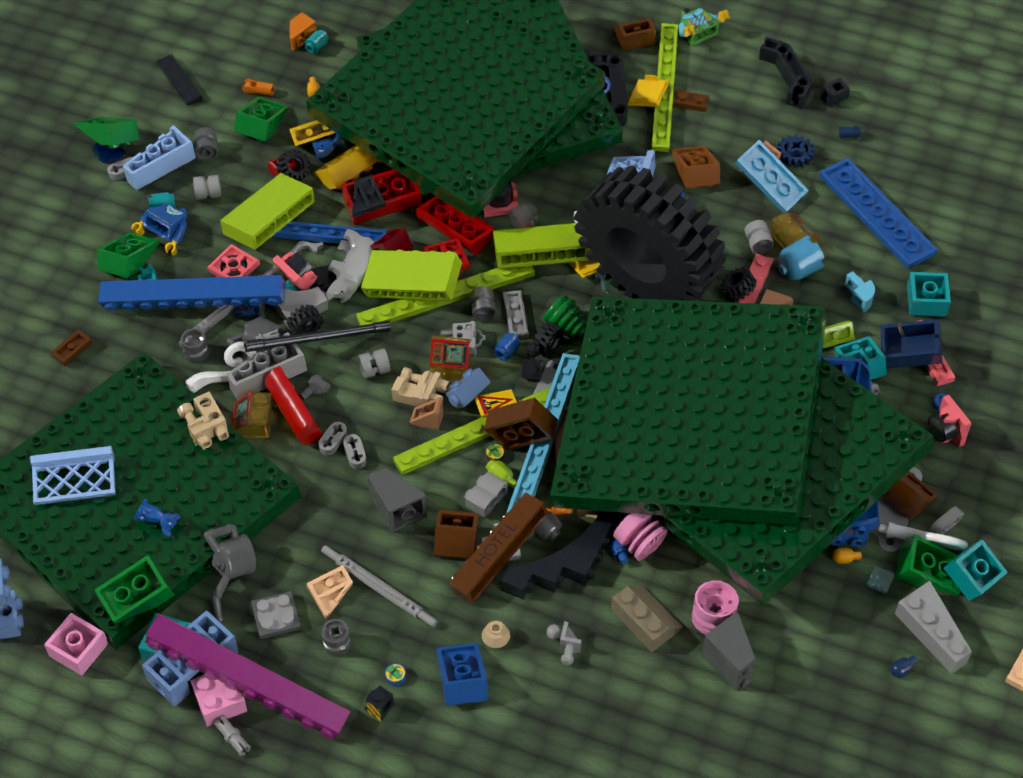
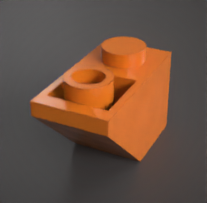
M302 12L290 20V44L293 51L301 47L317 31L316 21Z

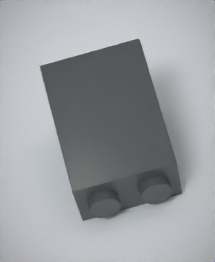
M387 468L374 471L371 475H368L370 498L391 533L427 517L426 495L424 492Z
M737 612L705 635L702 656L735 690L741 686L746 687L752 681L755 656Z

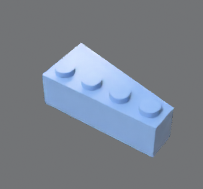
M174 125L169 128L170 132L166 135L162 134L159 136V140L155 144H149L145 152L138 153L123 165L127 182L135 190L146 186L196 158L192 142Z

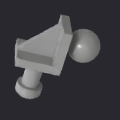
M564 621L563 629L556 624L550 625L546 631L547 636L552 640L560 638V650H565L564 655L561 656V662L565 665L572 664L574 660L572 657L573 652H581V640L577 639L568 627V622Z

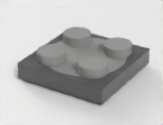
M292 591L251 601L260 639L301 629Z

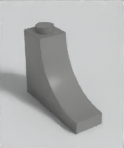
M318 286L304 291L285 289V302L273 307L287 325V318L291 317V312H296V308L299 310L300 306L303 305L305 307L306 304L316 307L319 313L328 310L329 300L326 297V293L322 292Z

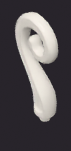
M236 342L226 349L224 360L227 365L237 367L243 363V359L240 357L232 358L235 352L244 351L247 354V361L252 360L257 352H246L244 342ZM205 371L197 373L185 381V387L195 393L211 383L229 382L227 373L230 371Z
M889 522L888 525L880 524L879 532L886 533V538L906 540L913 535H917L946 549L964 551L968 548L967 542L961 539L900 526Z

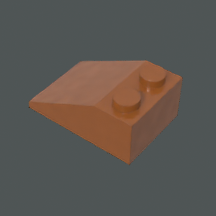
M706 146L671 150L680 180L685 188L695 189L698 186L713 187L715 184H720V163Z

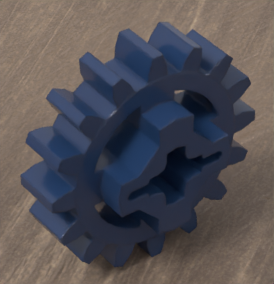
M797 134L794 137L788 135L787 139L783 137L777 146V150L782 153L780 157L782 159L781 162H787L788 167L792 164L794 168L797 165L804 167V163L809 165L810 160L813 161L815 154L814 143H809V138L804 140L803 135L800 138Z

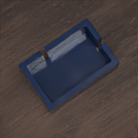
M938 319L902 323L903 336L898 323L881 325V351L886 358V369L943 364L942 330Z

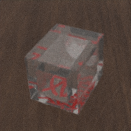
M528 200L509 209L510 222L516 229L528 228L537 224L538 210Z

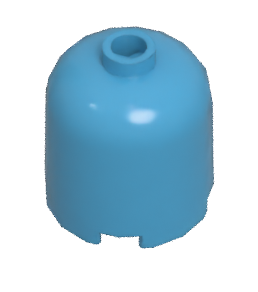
M810 236L799 239L779 253L778 270L790 280H800L821 270L825 266L821 261L824 258L822 250L817 242L812 243L810 241Z

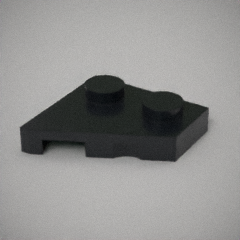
M372 175L355 180L353 218L385 207V201Z

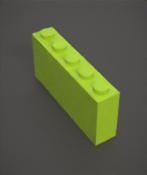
M280 173L220 220L223 235L256 250L315 202L313 188Z
M577 223L493 231L498 269L587 261L586 254L589 248L581 247L578 242L582 235L575 232L574 226Z
M372 250L361 289L369 298L452 301L462 262L458 255L451 251Z

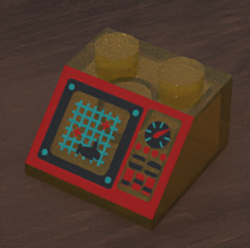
M784 212L771 221L770 234L783 248L788 247L805 236H810L812 243H818L821 240L798 215Z
M432 335L430 372L441 373V378L456 380L464 378L462 374L470 369L471 365L470 339Z
M252 392L235 402L231 427L243 437L269 438L274 409L272 393Z

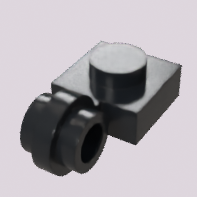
M536 343L528 344L527 355L531 359H523L521 378L541 379L543 360H535L536 356L539 357L540 345Z

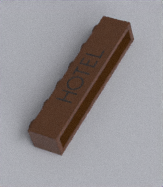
M527 492L518 498L512 509L491 530L484 542L479 544L477 550L465 561L462 568L452 576L448 584L453 592L470 604H473L547 516L548 511L544 503Z

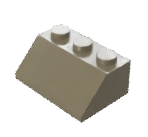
M643 585L627 586L612 597L611 610L651 652L683 629V626Z

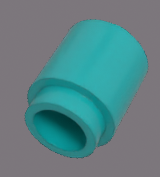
M323 30L315 31L305 41L306 50L317 54L328 43L329 37L327 33Z
M173 193L151 194L152 198H148L149 208L164 204H170L175 207Z

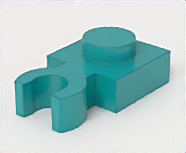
M148 263V268L143 269L141 266L139 269L141 274L137 275L138 280H158L157 273L151 263Z

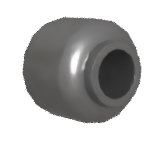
M548 511L547 516L534 531L542 540L550 538L553 541L561 534L559 530L562 527V523L552 511Z

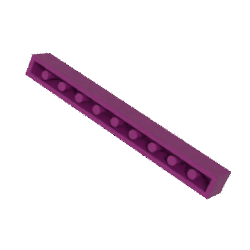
M158 614L146 634L145 643L152 650H160L166 653L170 659L186 663L188 668L205 673V676L211 680L217 679L223 682L231 690L237 689L243 692V695L248 699H256L262 702L266 708L282 712L284 717L301 722V725L307 729L313 728L319 731L327 739H337L350 713L349 710Z

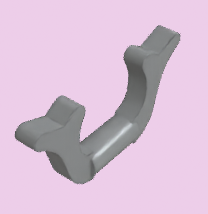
M299 241L290 252L295 255L302 249L307 248L314 254H317L318 250L323 248V242L310 243Z

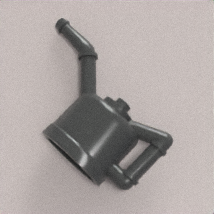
M260 304L258 318L248 321L244 325L243 332L229 337L226 342L228 345H232L241 340L243 342L255 340L259 333L262 335L276 329L279 336L282 337L286 334L287 329L267 319L264 312L265 304Z
M234 524L210 529L204 533V538L214 551L212 565L222 575L215 592L212 594L213 608L216 619L219 622L223 621L220 600L229 580L246 574H252L256 570V557L252 543L245 534L238 535L237 527ZM230 534V539L217 542L215 539L216 537Z

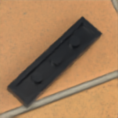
M172 54L156 60L161 71L187 106L203 100L201 93Z

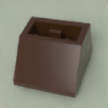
M651 18L613 26L614 33L623 51L655 44L656 29Z
M438 510L434 557L463 560L470 558L476 550L479 513Z

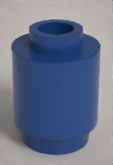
M506 333L495 346V356L502 361L509 359L521 345L519 337L514 333Z

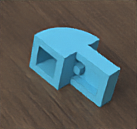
M852 271L847 274L845 287L852 293L851 302L864 313L872 305L875 286L871 280L864 283L862 278Z

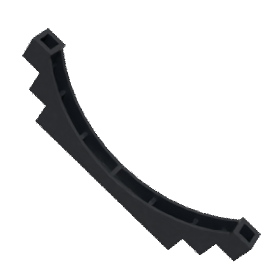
M600 511L587 530L560 551L531 563L519 566L509 565L501 580V591L524 600L526 594L531 593L534 585L554 593L558 586H562L565 578L586 585L588 579L592 580L595 574L596 564L601 563L604 556L603 550L605 547H609L612 540L611 535L620 525V517H624L626 513Z

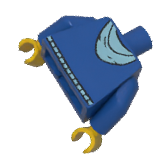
M170 204L150 207L148 210H145V214L140 218V222L132 224V230L138 235H143L144 226L165 240H172L171 243L165 245V251L168 253L170 249H173L171 254L175 256L177 254L176 245L182 240L187 228L186 217L188 213L184 208L177 209Z

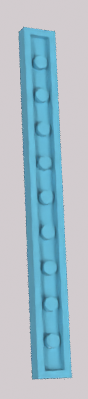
M562 354L544 405L558 419L554 438L530 445L507 512L512 509L517 499L522 497L525 492L533 497L536 495L574 385L580 355Z

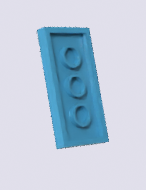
M760 140L735 162L784 214L809 191Z

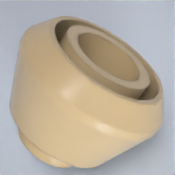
M500 621L488 623L482 631L483 642L491 648H501L510 639L509 629Z

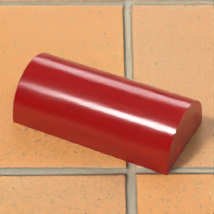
M437 196L417 208L416 214L420 220L449 239L459 238L462 247L473 255L481 253L493 238L494 227L477 216L471 219Z
M280 365L267 375L265 379L266 388L299 442L304 445L318 442L323 433Z

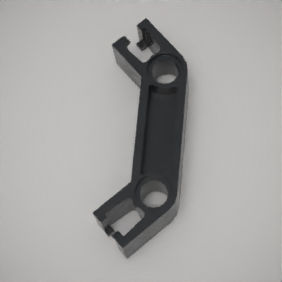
M766 36L764 44L760 47L759 60L776 65L790 88L786 104L792 106V99L796 96L799 98L798 108L803 109L810 95L811 77L788 43Z

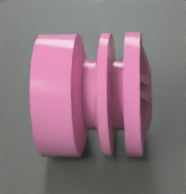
M630 513L617 527L613 537L623 546L631 543L628 551L634 554L638 561H641L659 547L666 537L668 530L664 526L660 527L661 524L658 521L650 524L653 518L652 515Z
M713 580L705 582L698 587L692 610V622L695 628L701 633L707 634L737 612L739 598L735 589L728 583Z

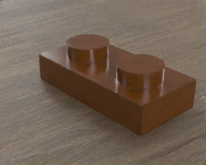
M676 90L672 107L706 112L710 96Z
M78 329L55 348L51 355L63 366H67L92 344V339Z

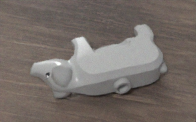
M347 229L343 236L344 239L349 241L341 240L337 249L344 252L346 258L343 262L332 260L328 268L329 271L336 275L337 280L327 290L326 297L328 300L340 298V303L349 300L362 285L373 250L370 245L375 243L371 238L361 236L351 229Z

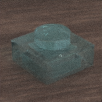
M875 566L867 586L887 594L895 574Z

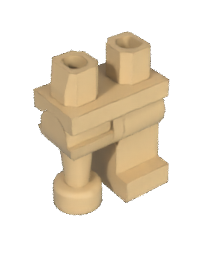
M404 367L400 377H397L391 389L393 401L417 407L439 397L443 399V396L437 393L442 392L446 394L450 383L447 380L441 379V373L425 371L420 375L412 373V369Z
M210 392L193 399L195 409L201 417L196 419L193 415L194 408L191 403H184L177 409L180 417L186 418L189 433L195 445L199 444L203 449H206L212 445L210 438L217 436L219 441H223L229 437L226 419ZM205 399L208 400V402H205V403H203V404L200 405L201 401H203V400H205Z

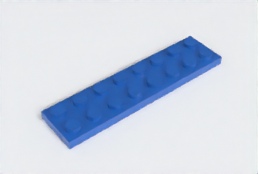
M849 158L820 171L819 177L907 269L937 254L938 249Z

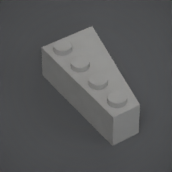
M297 344L268 348L264 352L259 351L252 360H246L228 372L227 377L230 389L237 400L250 393L253 395L267 389L265 379L279 365L288 379L307 371L304 354Z
M930 581L898 602L895 615L951 674L967 664L972 651Z

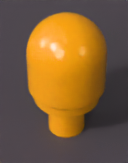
M316 77L309 78L310 82L307 85L309 97L321 88L320 84L316 81Z
M837 548L833 551L832 557L838 564H849L853 560H861L862 555L861 552H853L849 548Z

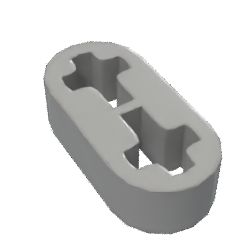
M133 157L109 165L107 169L109 178L114 181L126 178L123 165Z
M332 423L320 438L319 450L323 455L334 454L347 436V429L344 423Z
M355 434L347 435L343 442L349 465L356 470L362 469L367 462L361 439ZM350 442L355 444V448L352 449ZM354 455H358L359 462L356 461Z
M957 506L953 507L935 521L930 531L937 534H945L962 519L964 513Z

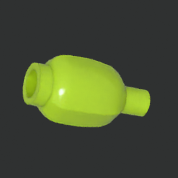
M493 459L487 463L485 468L488 472L506 481L513 489L516 487L517 481L513 479V473L506 464Z

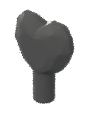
M314 374L308 380L307 389L301 392L299 396L302 400H305L311 394L326 393L330 390V383L324 381L320 374Z

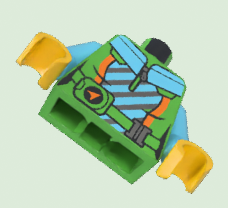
M689 8L683 9L681 12V23L679 24V36L686 37L692 46L717 35L719 23H723L725 19L730 18L728 11L723 10L717 15L707 13L702 8L692 12Z

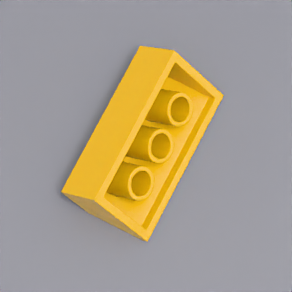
M354 145L314 171L313 174L329 189L336 188L340 190L342 189V184L359 178V173L374 168L373 164L376 162L381 163L382 161Z

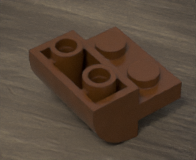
M907 472L882 497L901 512L903 516L912 520L920 515L925 507L935 502L939 495L911 472Z

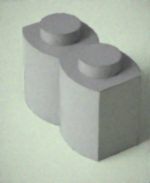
M490 472L481 475L476 482V486L466 492L464 497L465 506L479 513V515L487 517L496 504L506 495L508 483Z

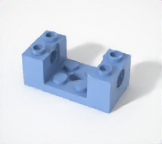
M1 558L0 639L21 636V627H24L23 616L20 615V609H23L22 599L17 596L15 590H10L9 584H6V578H10L8 566H4Z
M207 610L186 627L238 653L235 636ZM160 650L142 664L147 681L174 707L191 693L187 681L199 672V670L195 671L188 668L186 663L180 660L170 659L166 653Z

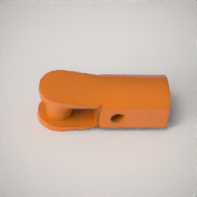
M246 79L245 85L242 86V91L246 94L272 97L274 93V84Z

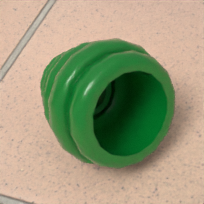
M565 295L558 298L544 315L543 319L545 322L551 321L564 330L563 334L566 336L570 335L572 338L579 336L581 338L585 334L587 321L584 320V315L580 313V307L576 306L575 300L569 299Z

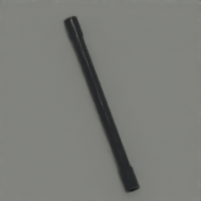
M388 320L366 325L268 339L244 341V349L246 352H252L266 348L390 332L391 323Z

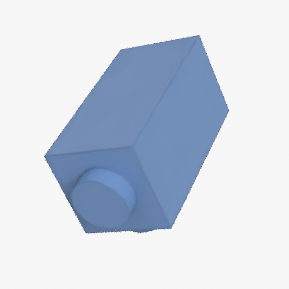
M480 368L468 369L462 374L464 378L450 385L449 388L451 390L446 395L449 398V402L457 409L469 404L491 383Z

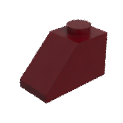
M406 228L392 229L370 245L373 250L409 251L413 248Z

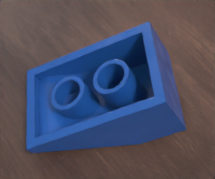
M478 643L436 648L445 704L458 705L488 700L487 677Z

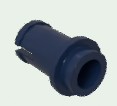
M857 125L855 127H839V138L855 137L857 139V137H861V127H857Z
M249 304L248 306L237 307L235 313L241 312V314L236 315L238 319L245 317L254 318L259 314L260 308L259 306H251Z

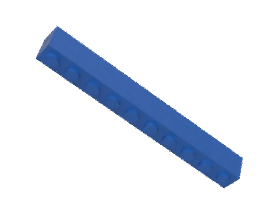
M282 275L100 282L98 302L107 311H115L116 309L130 311L136 308L150 310L151 308L169 309V307L185 309L194 306L204 308L205 306L223 307L224 305L240 307L248 304L251 306H259L260 304L275 306L285 302L286 282Z

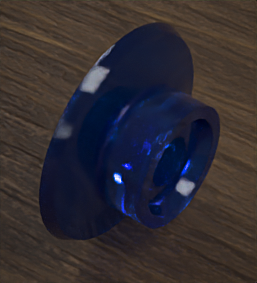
M96 143L92 147L99 161L105 164H113L116 162V159L124 155V149L120 145L118 148H108V145Z

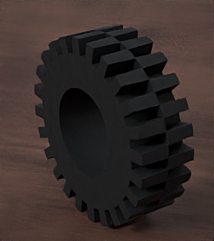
M628 166L625 170L622 167H618L613 172L610 171L577 207L578 211L574 215V220L578 223L574 228L576 233L582 235L578 242L581 247L590 249L586 254L590 262L598 261L600 263L596 269L600 275L603 276L609 273L613 277L610 284L614 288H617L620 284L626 288L624 295L629 298L639 295V299L698 301L724 269L722 265L726 261V255L722 251L725 249L724 241L716 239L720 231L717 226L706 225L711 216L706 210L696 211L695 206L699 201L695 197L691 196L686 200L681 196L684 189L682 186L676 183L672 188L667 187L666 176L659 174L653 180L650 169L642 168L638 173L635 166Z

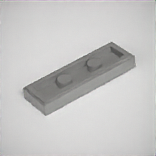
M521 290L503 292L509 333L516 334L519 339L529 338Z

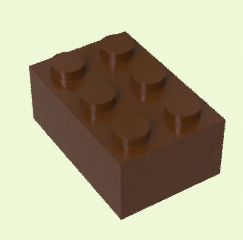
M534 397L489 410L484 430L508 451L553 439L558 419Z

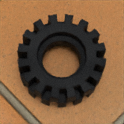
M295 148L293 150L289 149L277 159L276 165L279 166L276 169L290 178L301 181L310 173L309 168L311 164H308L310 160L305 158L306 154L302 155L303 151L299 150L297 152ZM289 160L297 164L298 172L290 168Z
M740 267V269L735 268L734 272L731 270V274H726V279L723 278V283L720 284L721 289L729 300L739 301L740 298L744 299L745 295L749 296L750 291H754L757 281L748 268Z
M306 304L305 307L303 305L300 306L299 310L296 308V312H291V317L287 318V326L293 335L317 332V329H321V325L324 323L316 307Z
M547 321L542 325V328H539L538 334L535 335L536 338L532 341L540 345V355L544 358L550 357L555 352V349H558V344L561 343V338L564 336V330L551 321Z

